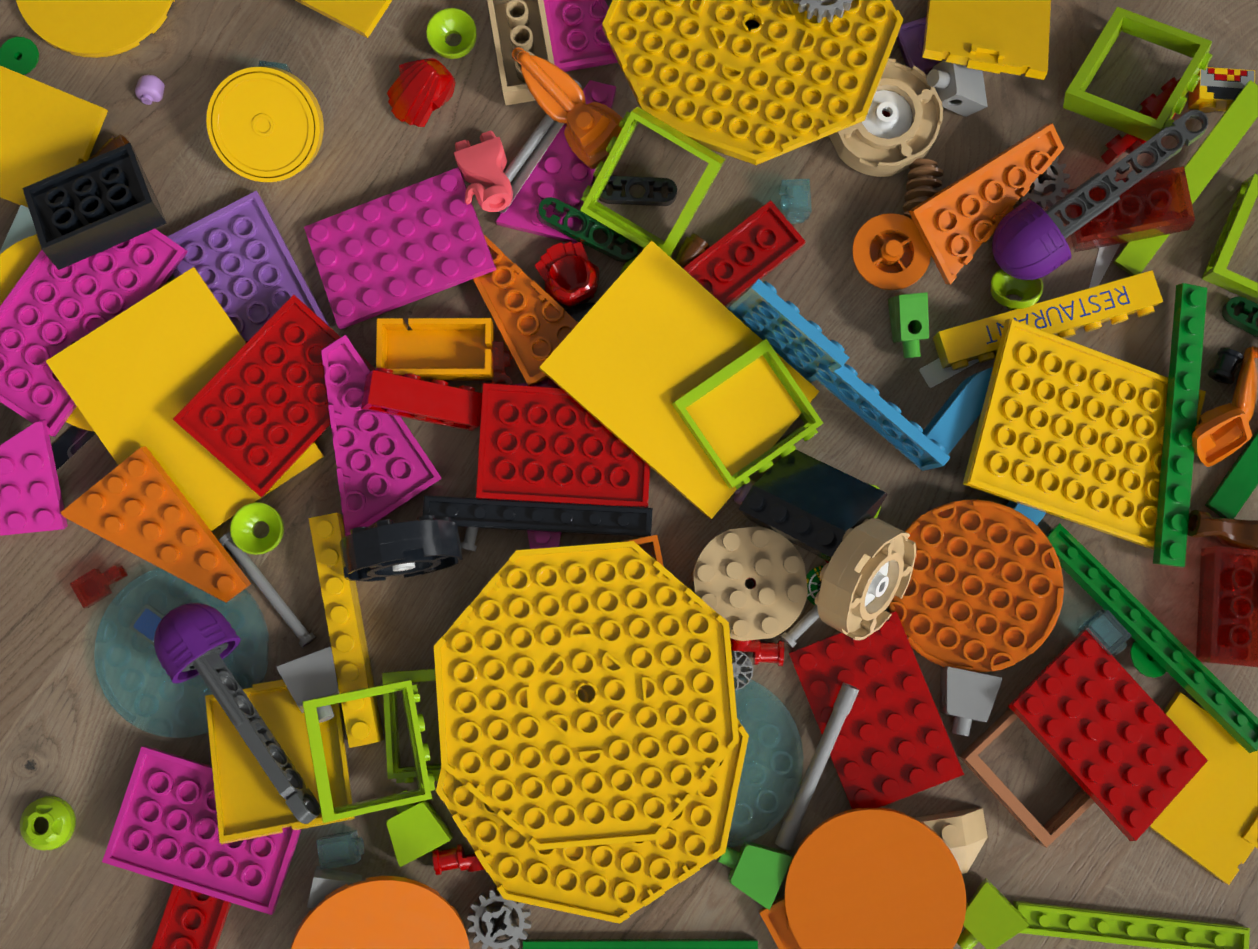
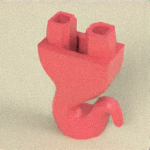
M490 130L481 134L479 137L481 143L471 146L468 140L456 142V152L453 154L463 179L471 183L465 192V203L467 205L470 204L473 195H475L483 210L498 212L510 205L513 198V190L510 180L503 172L507 164V158L500 137H496L493 131Z

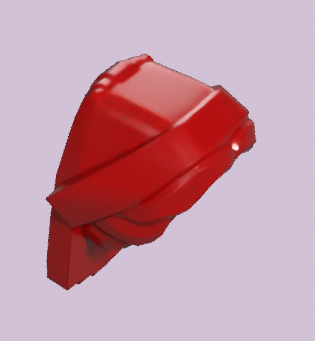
M434 58L421 59L399 65L400 76L390 87L387 95L389 97L388 103L392 107L391 111L401 122L425 127L432 112L451 99L456 84L455 78L440 61Z
M570 241L564 244L560 242L552 245L540 257L541 260L535 264L536 269L545 281V292L555 301L568 307L586 303L594 297V293L597 291L599 268L588 260L582 242L573 244Z

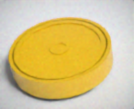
M259 66L242 69L229 75L214 91L207 109V131L216 154L232 171L253 181L277 182L298 174L314 160L322 144L324 121L316 97L302 80L283 69Z

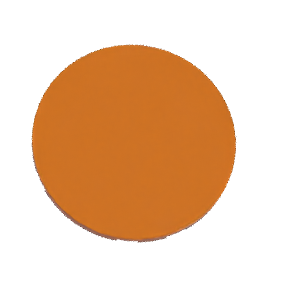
M961 500L943 504L926 512L905 530V532L910 534L908 539L916 543V558L905 594L902 599L894 596L888 608L890 613L893 611L897 612L911 647L919 654L944 668L948 666L979 673L994 672L1013 666L1034 653L1048 638L1056 625L1063 603L1062 568L1054 547L1042 530L1029 518L999 503L985 500Z
M882 807L856 808L826 819L816 826L800 843L786 875L785 907L790 928L801 949H953L965 921L966 890L961 870L951 850L943 839L925 823L893 809Z
M375 876L350 885L345 884L326 895L325 899L305 916L295 933L290 949H470L468 936L459 914L436 890L423 883L404 877Z

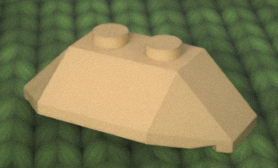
M982 807L913 817L925 823L943 839L954 855L962 874L969 871L988 838Z

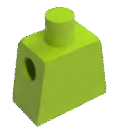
M428 800L420 801L415 805L411 803L397 806L395 808L398 814L386 820L400 867L449 842L454 837Z
M985 878L966 904L965 921L963 924L965 929L961 932L957 944L962 949H972L980 942L986 949H996L1026 929L1029 923L1001 892Z

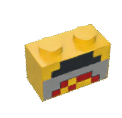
M1207 67L1206 70L1200 69L1197 74L1200 76L1198 84L1193 92L1189 91L1188 109H1198L1203 113L1226 111L1248 81L1251 80L1255 83V70Z

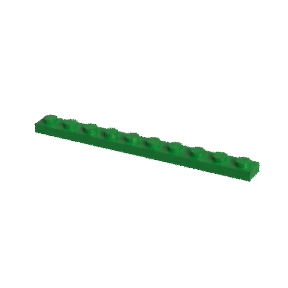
M1186 283L1176 285L1153 554V564L1173 567H1185L1194 461L1192 434L1197 424L1208 289Z
M1060 523L1053 527L1046 537L1054 547L1061 567L1249 753L1257 751L1258 718Z

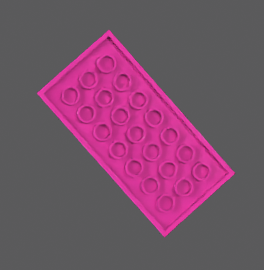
M156 229L60 270L41 250L0 306V402L31 423H35L40 419H46L49 435L55 437L77 406L48 366L46 360L163 287L188 251Z

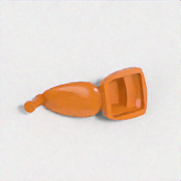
M521 47L514 48L511 54L512 58L521 65V72L526 85L538 105L554 121L567 123L564 135L572 151L590 169H595L600 161L605 162L609 155L606 152V148L613 136L618 138L622 130L619 127V123L623 118L604 104L598 102L586 104L585 95L580 86L556 65L538 56L530 55Z
M1252 346L1245 350L1232 403L1221 405L1200 415V424L1195 427V431L1192 434V446L1195 455L1206 467L1213 466L1241 448L1252 437L1249 421L1254 413L1257 396L1258 373L1255 358H1258V347Z

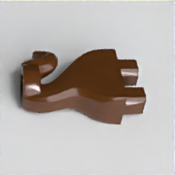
M1195 509L1189 514L1188 536H1216L1223 545L1240 552L1258 551V520L1212 518L1208 512Z

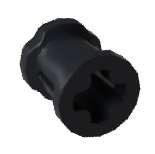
M1220 348L1217 353L1219 356L1214 369L1209 371L1208 376L1217 382L1232 384L1235 380L1233 376L1238 363L1243 361L1244 356L1233 349Z

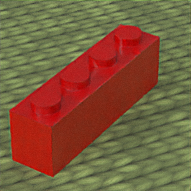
M376 368V370H372L366 375L361 409L472 431L480 425L482 393L475 392L476 389L471 386L462 385L456 388L448 386L449 383L443 380L428 382L421 380L419 375L404 374V376L393 374L391 369Z

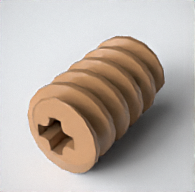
M916 159L909 166L910 171L907 176L909 181L906 184L907 192L904 196L906 202L903 205L905 213L902 215L912 219L909 210L939 192L934 188L941 187L942 181L935 179V177H942L944 171L937 168L938 163L934 160Z

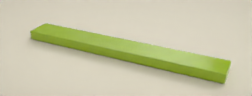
M1251 80L1246 83L1113 261L1114 264L1131 276L1141 274L1257 119L1258 85Z
M1014 901L1013 906L1028 920L1029 926L1020 932L1024 934L1159 949H1249L1250 928L1246 926Z

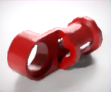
M730 638L731 651L753 652V665H758L759 662L777 663L778 666H783V640H779L778 643H762L759 639L739 641Z
M457 844L456 848L439 851L438 848L432 850L436 875H441L442 871L458 868L461 871L467 870L468 872L485 870L476 854L465 855L463 844Z

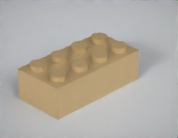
M487 0L505 105L536 101L526 85L521 72V65L512 58L511 54L514 48L521 47L530 55L538 56L554 64L544 1Z

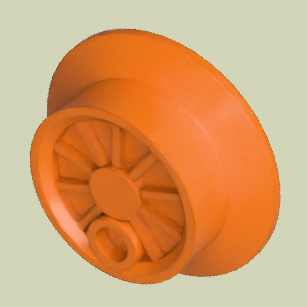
M894 213L881 214L868 220L857 232L852 248L853 261L859 274L871 285L884 290H900L916 283L926 272L931 258V254L914 221L907 216Z

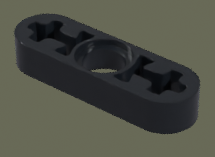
M610 176L604 189H607V185L611 184L613 189L622 190V184H626L625 197H621V191H613L612 195L608 196L607 192L603 190L599 199L606 204L669 206L676 200L677 186L669 178ZM639 184L644 187L645 194L639 198L633 197L629 192L630 188L633 185ZM649 185H653V191H661L662 187L666 186L668 191L672 193H668L667 198H663L660 192H653V198H649Z

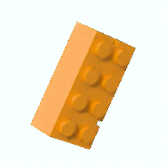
M377 318L376 368L391 369L393 374L404 376V374L419 375L423 381H494V355L491 351L494 350V324L491 318H408V324L412 330H408V325L403 318Z

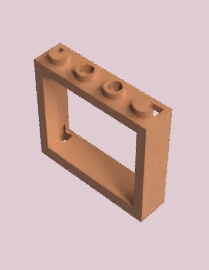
M1009 708L958 757L1038 844L1047 848L1094 801L1082 789L1042 826L981 760L978 755L1018 718Z

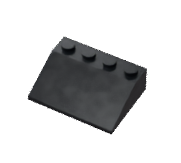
M131 143L22 188L41 249L58 270L167 224L160 204Z
M795 449L787 456L781 458L752 486L740 505L739 510L750 521L781 534L790 542L830 562L841 544L845 532L849 528L854 529L866 519L874 518L888 494Z

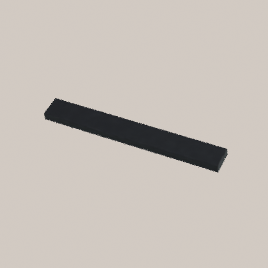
M424 495L422 516L435 515V519L451 517L452 522H455L457 527L648 537L651 536L653 508Z

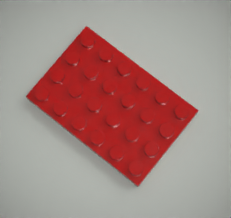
M293 295L191 399L173 420L262 498L331 425L321 350L341 337L300 299ZM360 355L370 371L376 370L375 367Z
M483 383L476 498L648 508L650 466L562 388Z
M896 611L890 613V618L879 630L863 640H855L840 632L789 652L821 734H823L832 714L833 705L842 684L847 683L859 689L852 709L846 716L830 754L852 809L879 808L964 775Z
M1088 628L1082 630L1008 705L1129 841L1138 840L1208 761Z

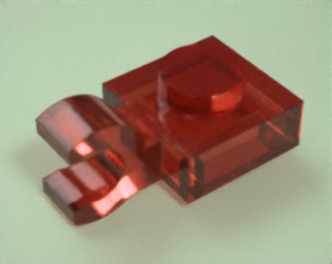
M492 342L493 380L491 384L505 382L507 385H513L511 378L506 375V367H511V352L506 350L504 342Z
M117 565L103 573L99 569H92L71 582L70 585L82 607L89 608L112 594L109 585L124 579L128 574L123 566L117 567Z

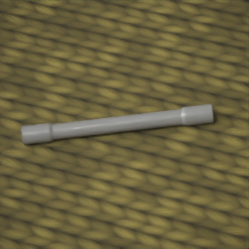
M843 683L833 705L832 714L789 814L784 819L775 840V844L783 849L791 850L800 830L803 816L846 716L850 713L858 695L859 689L850 684Z

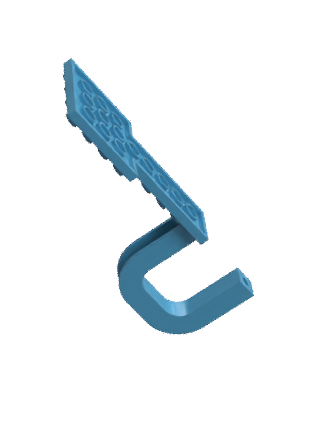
M758 279L727 307L762 340L767 339L775 352L807 381L811 383L818 380L922 471L943 467L951 458L948 454L982 412L993 367L975 373L961 382L923 430L914 421H908L903 417L898 406L879 396L880 392L876 387L859 379L856 370L850 365L845 364L850 357L844 353L845 349L837 341L829 340L824 336L819 325L802 317L797 306L790 301H784L777 295V290L770 283L762 282ZM1009 501L1006 505L1022 513L1036 525L1039 524L1046 514L1013 501Z

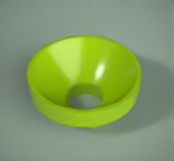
M447 8L434 14L427 25L426 33L430 46L434 52L444 58H461L468 54L476 43L477 31L474 20L469 14L460 9ZM455 33L462 37L460 44L457 46H449L446 43V38L450 34Z
M1000 269L991 279L990 291L993 298L1008 309H1023L1038 302L1043 292V281L1041 278L1034 280L1018 279ZM1015 294L1020 296L1022 300H1011L1006 296Z
M250 503L243 506L234 515L230 527L231 537L235 545L243 552L254 555L265 554L272 551L281 542L284 534V523L280 514L273 507L264 503ZM259 522H265L269 526V533L264 538H257L254 534V527Z
M45 796L35 800L25 808L20 819L21 836L29 846L37 850H53L66 844L73 835L76 826V817L71 805L62 798L55 796ZM38 817L46 818L49 823V828L45 834H39L34 829V822Z

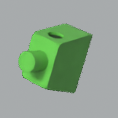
M928 293L904 294L889 298L888 307L893 343L902 342L904 358L921 357L919 340L929 339ZM908 324L912 327L911 333L908 331Z
M744 840L739 852L726 847V852L718 857L717 862L731 868L728 880L732 885L770 910L793 857L786 851Z

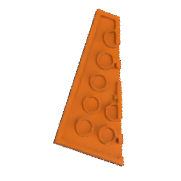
M1053 123L1039 128L909 210L945 284H952L957 278L956 274L964 265H967L972 260V255L982 243H986L992 236L1000 221L1014 209L1013 206L1016 202L1027 194L1031 184L1040 174L1047 170L1064 149Z
M485 236L497 270L473 278L526 383L528 386H534L549 378L539 367L579 322L572 318L562 306L534 280L530 279L520 267L513 263Z

